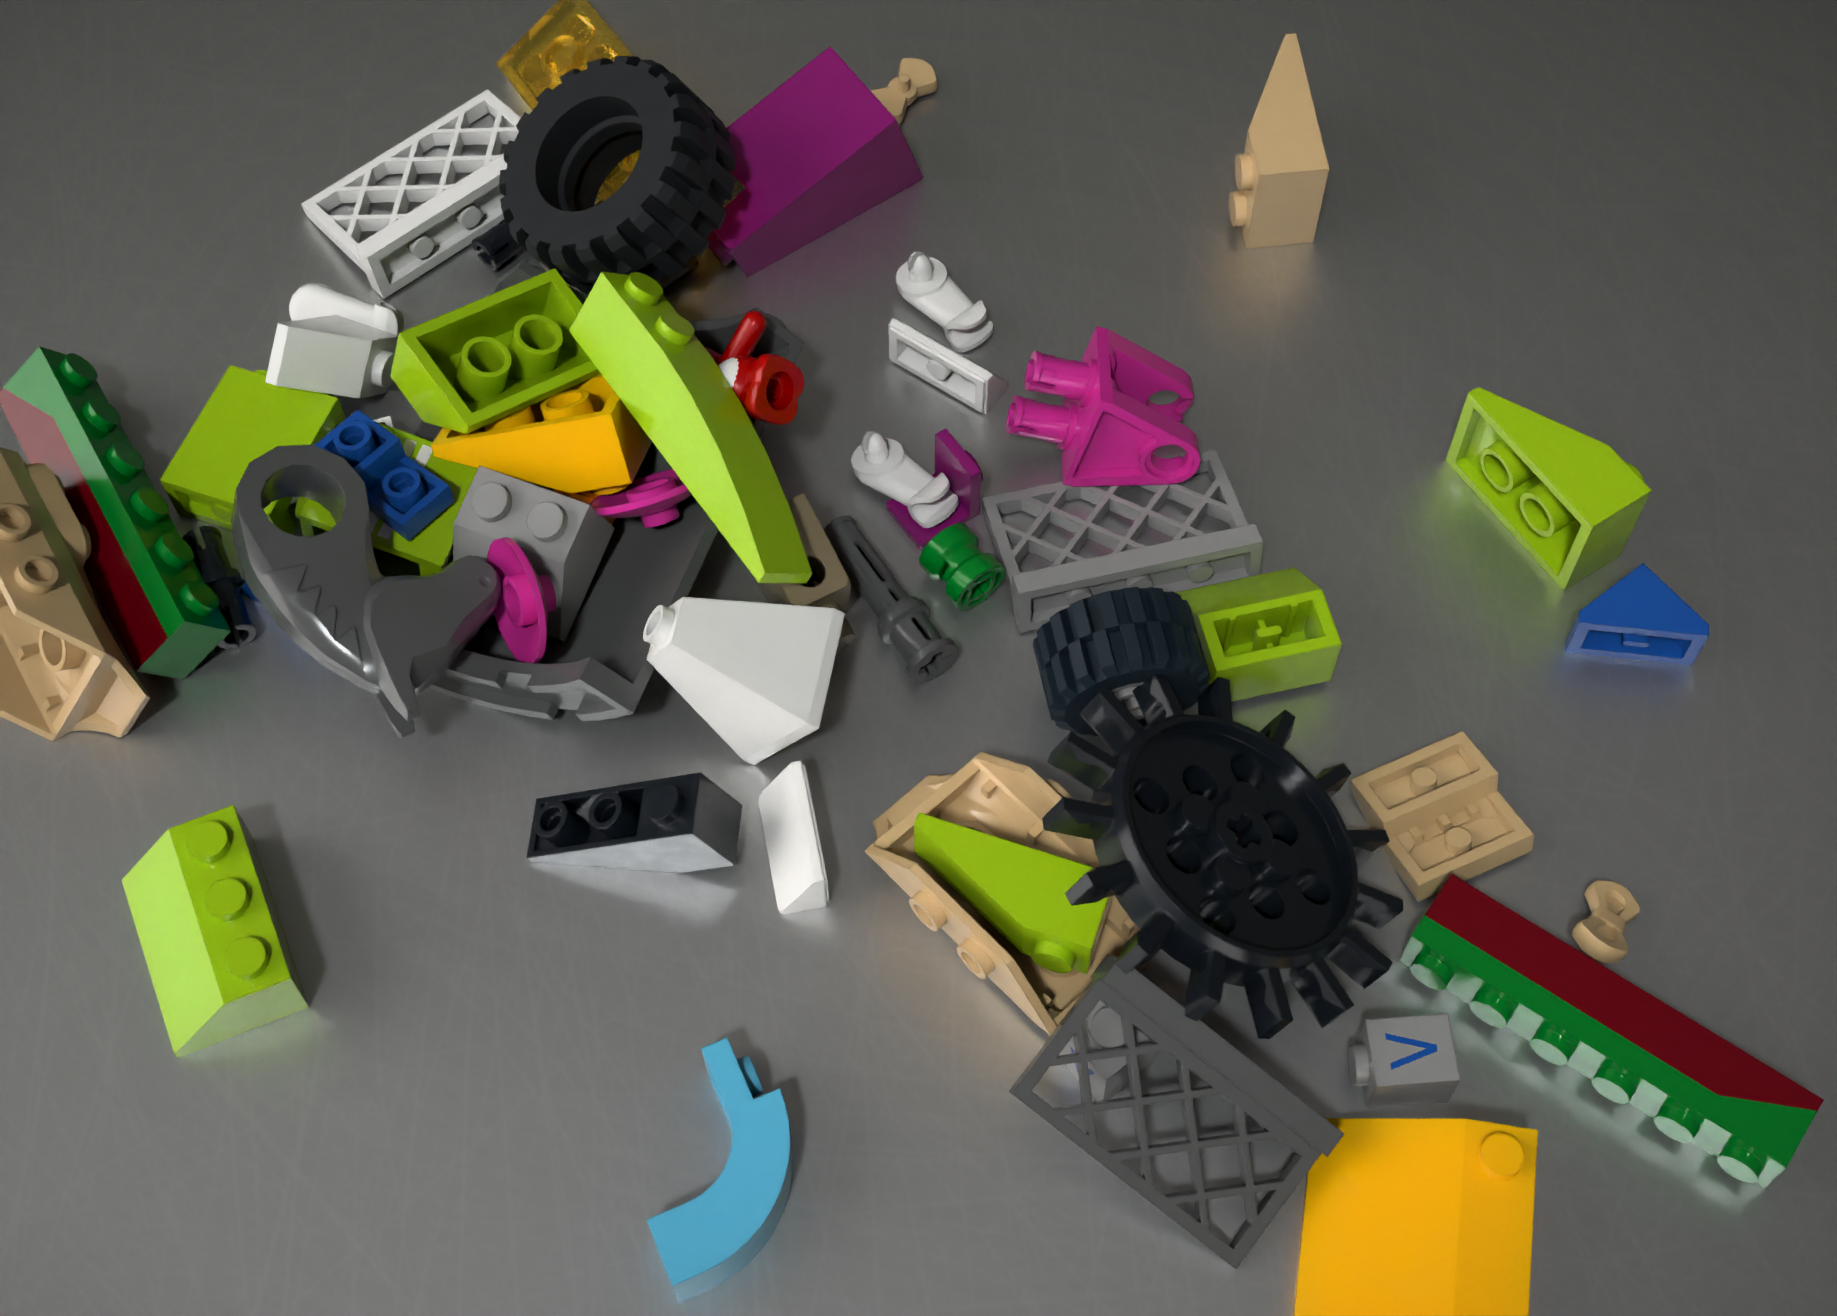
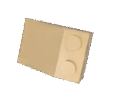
M1297 33L1284 35L1248 128L1244 154H1237L1235 158V177L1238 191L1230 192L1229 216L1233 227H1241L1245 249L1313 243L1329 173V165Z

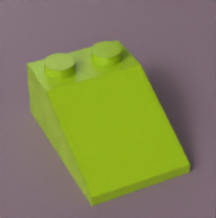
M1480 387L1468 392L1445 460L1563 591L1621 555L1652 491L1645 484L1638 469L1632 464L1624 462L1609 445Z

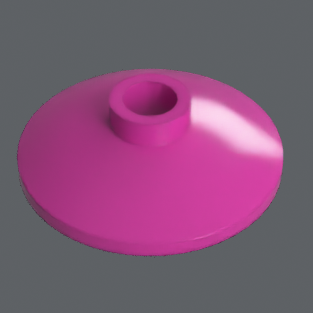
M668 469L633 480L632 484H629L618 493L600 495L591 501L590 505L597 511L599 516L611 518L640 516L644 528H651L677 519L680 514L676 504L692 494L675 471Z
M509 537L498 538L491 543L487 554V563L495 568L501 578L503 592L499 604L494 611V616L501 635L513 656L519 662L538 663L543 658L548 635L547 614L556 610L555 590L547 575H537L531 561L514 540Z

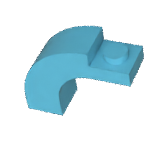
M728 1038L701 1048L706 1071L732 1131V1146L727 1163L717 1180L704 1193L682 1205L647 1219L655 1245L679 1304L723 1284L739 1273L756 1257L774 1233L784 1213L793 1179V1143L787 1109L781 1090L778 1088L753 1099L763 1094L756 1070L748 1055L736 1059Z

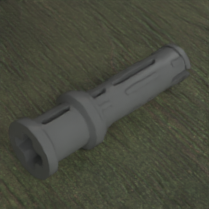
M848 515L832 520L825 526L824 531L848 578L878 618V635L886 644H893L908 664L906 674L914 683H926L942 675L956 661L959 655L957 645L950 638H943L929 619V607L922 599L911 597L906 593L885 562L865 538L856 521Z

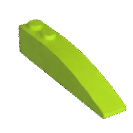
M601 271L569 332L758 583H807L812 575V571L792 511L769 456L737 395L712 356L694 335V327L675 311L663 296V288L653 278L639 272H632L630 275Z

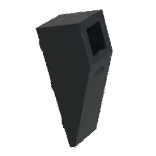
M701 772L536 799L526 858L531 862L670 873H684L734 866L743 805Z

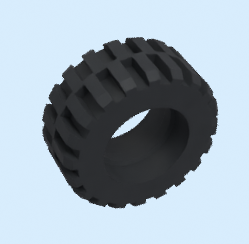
M616 56L614 62L609 58L587 62L586 70L572 69L560 77L562 83L553 90L547 87L536 98L539 103L530 114L524 112L516 127L519 133L515 141H508L503 155L504 161L507 163V169L500 170L499 188L500 193L505 196L500 199L504 221L509 224L510 234L518 245L548 269L555 268L565 282L572 287L578 288L585 294L589 295L601 271L630 275L632 272H639L653 278L659 284L660 280L665 277L675 279L688 269L685 263L694 254L700 257L710 245L709 241H707L708 236L714 228L720 230L726 217V210L723 208L725 200H732L735 180L729 173L735 170L734 148L729 144V133L724 123L714 114V111L662 64L653 60H641L637 56ZM641 150L637 163L625 183L608 199L594 206L597 194L610 172L626 157Z

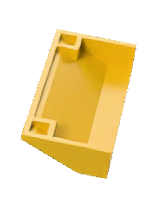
M1325 1118L1342 1131L1344 1135L1329 1156L1321 1154L1306 1174L1293 1316L1529 1315L1538 1130L1466 1118Z

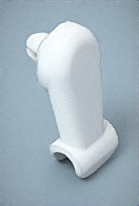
M915 251L910 255L908 261L898 269L895 277L900 295L913 307L943 327L948 342L957 352H966L974 349L992 335L994 325L987 318V310L983 301L980 300L974 304L947 274L946 267L941 261L927 257L922 252Z
M308 283L301 286L292 295L289 303V314L292 321L338 315L397 336L404 329V318L401 311L385 301L378 300L372 305L334 291L330 286L322 283Z
M868 431L863 436L862 444L852 454L851 464L855 476L863 484L907 506L912 518L923 528H931L943 522L959 505L958 496L949 489L950 483L944 473L941 472L935 478L904 452L902 445L894 439L883 438L882 435L875 431Z

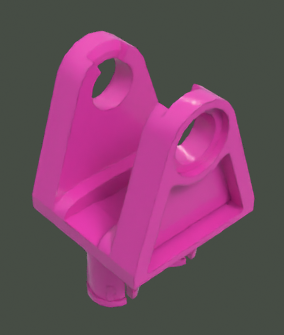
M1097 326L1081 362L1055 357L1039 351L1032 352L1031 360L1028 361L1025 373V389L1027 391L1053 394L1065 398L1060 406L1015 395L1007 414L1006 433L1057 444V448L1061 450L1064 485L1073 487L1171 485L1189 479L1199 469L1201 459L1197 436L1190 428L1179 423L1183 420V413L1192 405L1194 398L1191 377L1183 369L1115 332ZM1163 390L1172 391L1179 395L1176 401L1165 405L1155 404L1148 399L1152 394ZM1176 445L1183 448L1186 454L1183 458L1179 455L1174 458L1165 459L1155 456L1153 452L1161 446Z

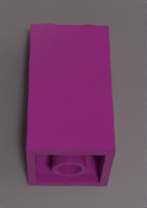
M828 47L726 128L729 133V144L734 148L735 170L729 172L735 178L732 200H725L723 208L726 210V217L720 230L714 228L707 238V241L710 243L708 247L724 267L733 260L748 278L911 187L923 178L897 120L831 47Z

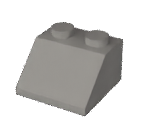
M479 465L453 523V561L470 555L478 556L487 562L489 547L495 539L509 537L514 540L531 561L537 575H547L553 584L556 594V610L547 614V636L565 643L615 528L603 516L597 515V511L590 504Z

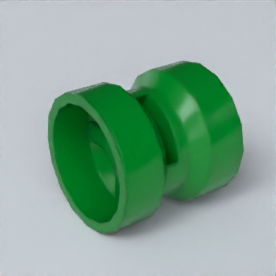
M964 523L953 524L939 532L928 542L919 557V565L934 581H943L946 586L945 595L960 611L972 609L987 600L998 589L1006 575V569L991 553H983L978 549V537Z

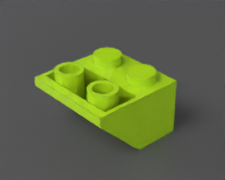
M1293 567L1175 592L1181 595L1182 600H1187L1190 605L1209 671L1210 680L1208 681V686L1217 677L1229 680L1231 702L1331 681L1342 643L1323 590Z

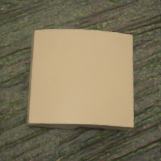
M1464 731L1350 779V789L1370 829L1386 830L1390 842L1382 847V849L1418 902L1439 893L1451 874L1466 881L1533 851V832L1498 792L1499 773Z

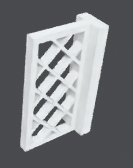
M487 89L301 203L306 216L366 273L371 287L385 299L472 244L474 238L481 236L504 219L500 199L505 196L500 193L499 180L500 170L507 169V163L504 161V153L499 154L502 144H508V141H515L519 133L516 125L521 117ZM487 113L496 118L494 126L491 128H469L471 123ZM488 144L486 155L461 156L464 145ZM450 145L447 156L423 157V153L434 146ZM442 173L439 185H414L417 174ZM456 173H471L453 184ZM389 174H403L400 185L376 186L377 181ZM395 202L391 214L367 215L370 203ZM409 202H425L406 214ZM342 203H356L352 215L327 214V212ZM378 231L359 243L362 232Z

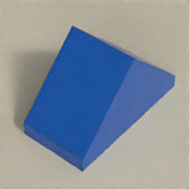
M1642 563L1579 611L1565 640V653L1692 666L1709 637V624Z

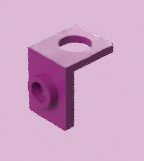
M946 428L935 434V473L933 476L936 478L943 472L950 483L949 489L959 499V505L956 510L936 526L923 528L912 519L907 506L894 499L886 502V510L919 550L925 548L934 536L948 526L956 523L965 524L980 515L982 471L975 458L960 446Z

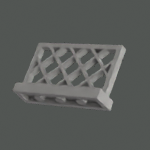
M1217 449L1200 452L1201 461L1199 469L1195 474L1208 472L1212 482L1205 495L1178 485V483L1171 485L1073 487L1064 485L1063 481L982 497V511L999 561L1006 569L1005 579L1013 600V615L1019 633L1037 630L1043 624L1049 622L1051 616L1060 610L1068 608L1070 604L1107 591L1132 587L1162 588L1164 592H1179L1260 575L1263 539L1256 523L1248 524ZM1138 486L1155 493L1146 507H1142L1119 496L1124 489ZM1080 498L1096 505L1086 520L1061 510V507L1066 501ZM1167 498L1194 509L1184 524L1157 513ZM1024 511L1037 518L1025 533L1003 523L1000 515ZM1108 511L1135 521L1125 536L1098 526ZM1206 514L1229 523L1231 527L1230 529L1211 533H1204L1196 529ZM1049 523L1075 533L1064 549L1039 539ZM1146 527L1173 537L1172 541L1150 546L1136 542ZM1087 539L1114 550L1111 554L1088 559L1076 555ZM1028 552L1053 562L1051 567L1020 573L1018 564Z

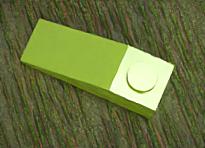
M918 812L914 822V852L1021 953L1032 956V960L1037 965L1057 973H1069L1072 969L1085 974L1088 973L1112 902V896L1095 903L1071 906L1065 893L1093 867Z

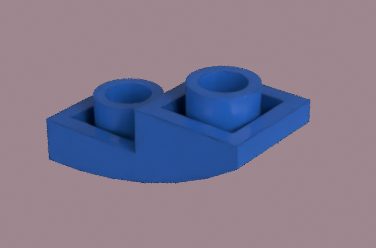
M358 409L314 445L343 457L365 482L369 510L407 541L411 540L455 501L448 484L405 454L401 440Z

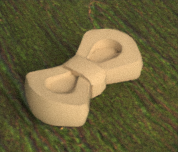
M903 58L898 67V77L892 79L888 87L870 91L893 115L898 124L901 125L907 106L918 97L936 92L938 84L935 70L931 64L918 58Z
M1596 880L1587 887L1584 893L1592 914L1588 919H1583L1577 923L1571 935L1581 950L1589 957L1602 963H1617L1624 959L1628 952V946L1623 935L1625 925L1636 919L1640 906L1632 893L1621 884L1609 880Z

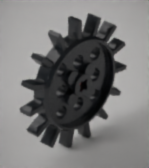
M1153 674L1142 685L1137 686L1132 691L1148 724L1145 727L1138 722L1108 687L1104 688L1079 714L1115 755H1109L1071 731L1050 753L1047 761L1052 766L1093 790L1091 802L1062 797L1042 818L1045 831L1091 839L1094 843L1100 866L1089 870L1065 893L1071 906L1095 903L1104 898L1115 896L1131 920L1140 929L1125 943L1116 965L1127 974L1147 963L1162 949L1173 959L1190 968L1185 1016L1196 1022L1220 1003L1224 983L1245 988L1258 1039H1270L1293 1021L1283 985L1291 981L1321 1028L1334 1022L1352 1008L1354 1004L1323 958L1329 959L1363 989L1367 988L1389 971L1393 962L1350 927L1354 919L1380 930L1403 911V899L1358 882L1357 862L1367 861L1390 840L1386 830H1347L1331 797L1341 789L1352 774L1351 771L1342 763L1323 769L1314 777L1302 763L1285 750L1284 747L1290 739L1295 721V716L1287 710L1282 711L1260 732L1234 722L1230 682L1227 679L1217 677L1197 697L1198 715H1184L1167 676Z

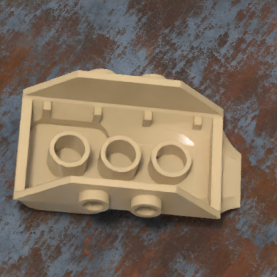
M0 447V717L51 741H55L73 731H96L121 738L129 733L149 701L150 696L127 662L101 616L92 587L83 570L85 561L91 554L89 532L84 525L79 523L65 496L62 481L57 475L53 474L47 465L43 463L26 464L18 452Z
M980 752L954 774H929L875 819L872 823L876 831L877 840L864 852L911 897L909 904L925 926L932 931L942 928L959 945L956 948L957 953L970 971L981 979H985L988 976L1036 1025L1051 1036L1093 981V978L1090 976L1106 955L1119 957L1125 943L1140 929L1122 908L1117 898L1112 896V902L1088 973L1085 974L1073 969L1069 973H1057L1037 965L1032 960V956L1021 953L914 852V822L919 812L1087 866H1100L1093 840L1044 830L1042 818L1062 797L1072 799L1058 782L1052 779H1048L1045 782L1029 766ZM1149 961L1136 968V970L1141 972Z

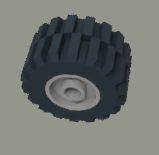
M1123 588L1081 599L1051 616L1050 621L1039 628L1037 631L1038 637L1033 641V648L1051 720L1055 721L1056 726L1060 729L1070 730V732L1072 731L1078 735L1099 736L1079 713L1106 687L1111 690L1138 722L1145 727L1148 724L1132 691L1137 686L1142 685L1153 674L1167 676L1183 711L1192 707L1197 702V697L1208 687V681L1210 680L1189 603L1187 600H1182L1181 595L1173 591L1164 592L1162 588Z

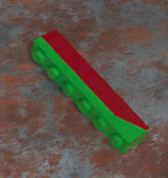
M39 346L0 389V406L29 463H43L50 468L53 474L60 478L64 486L65 496L79 523L88 530L91 539V554L85 561L83 568L137 672L184 680L231 632L218 607V597L205 584L193 561L194 553L179 535L168 514V504L156 492L144 469L145 462L142 456L132 447L120 424L121 417L119 413L109 404L97 382L98 375L94 367L79 355L73 353L66 355Z
M1453 874L1450 875L1410 936L1400 958V962L1410 967L1413 976L1424 985L1435 990H1447L1468 1003L1471 1011L1485 1023L1498 1028L1507 1027L1528 1040L1531 1048L1540 1057L1555 1065H1568L1589 1078L1593 1087L1607 1099L1619 1104L1629 1103L1653 1118L1656 1127L1668 1137L1682 1143L1692 1142L1716 1157L1719 1166L1738 1180L1748 1183L1756 1182L1766 1188L1787 1167L1824 1099Z

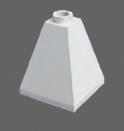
M682 597L668 608L658 605L650 614L643 631V640L650 643L646 660L742 760L755 765L819 729L845 613L835 608Z

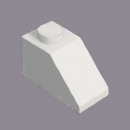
M338 315L279 322L265 382L280 387L358 399L385 394L388 387L393 383L390 374L398 336Z

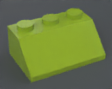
M554 268L400 332L390 377L423 422L468 434L601 373L569 332L583 304Z
M234 804L169 828L122 879V883L175 1056L179 1059L307 1009L309 1005L253 837Z

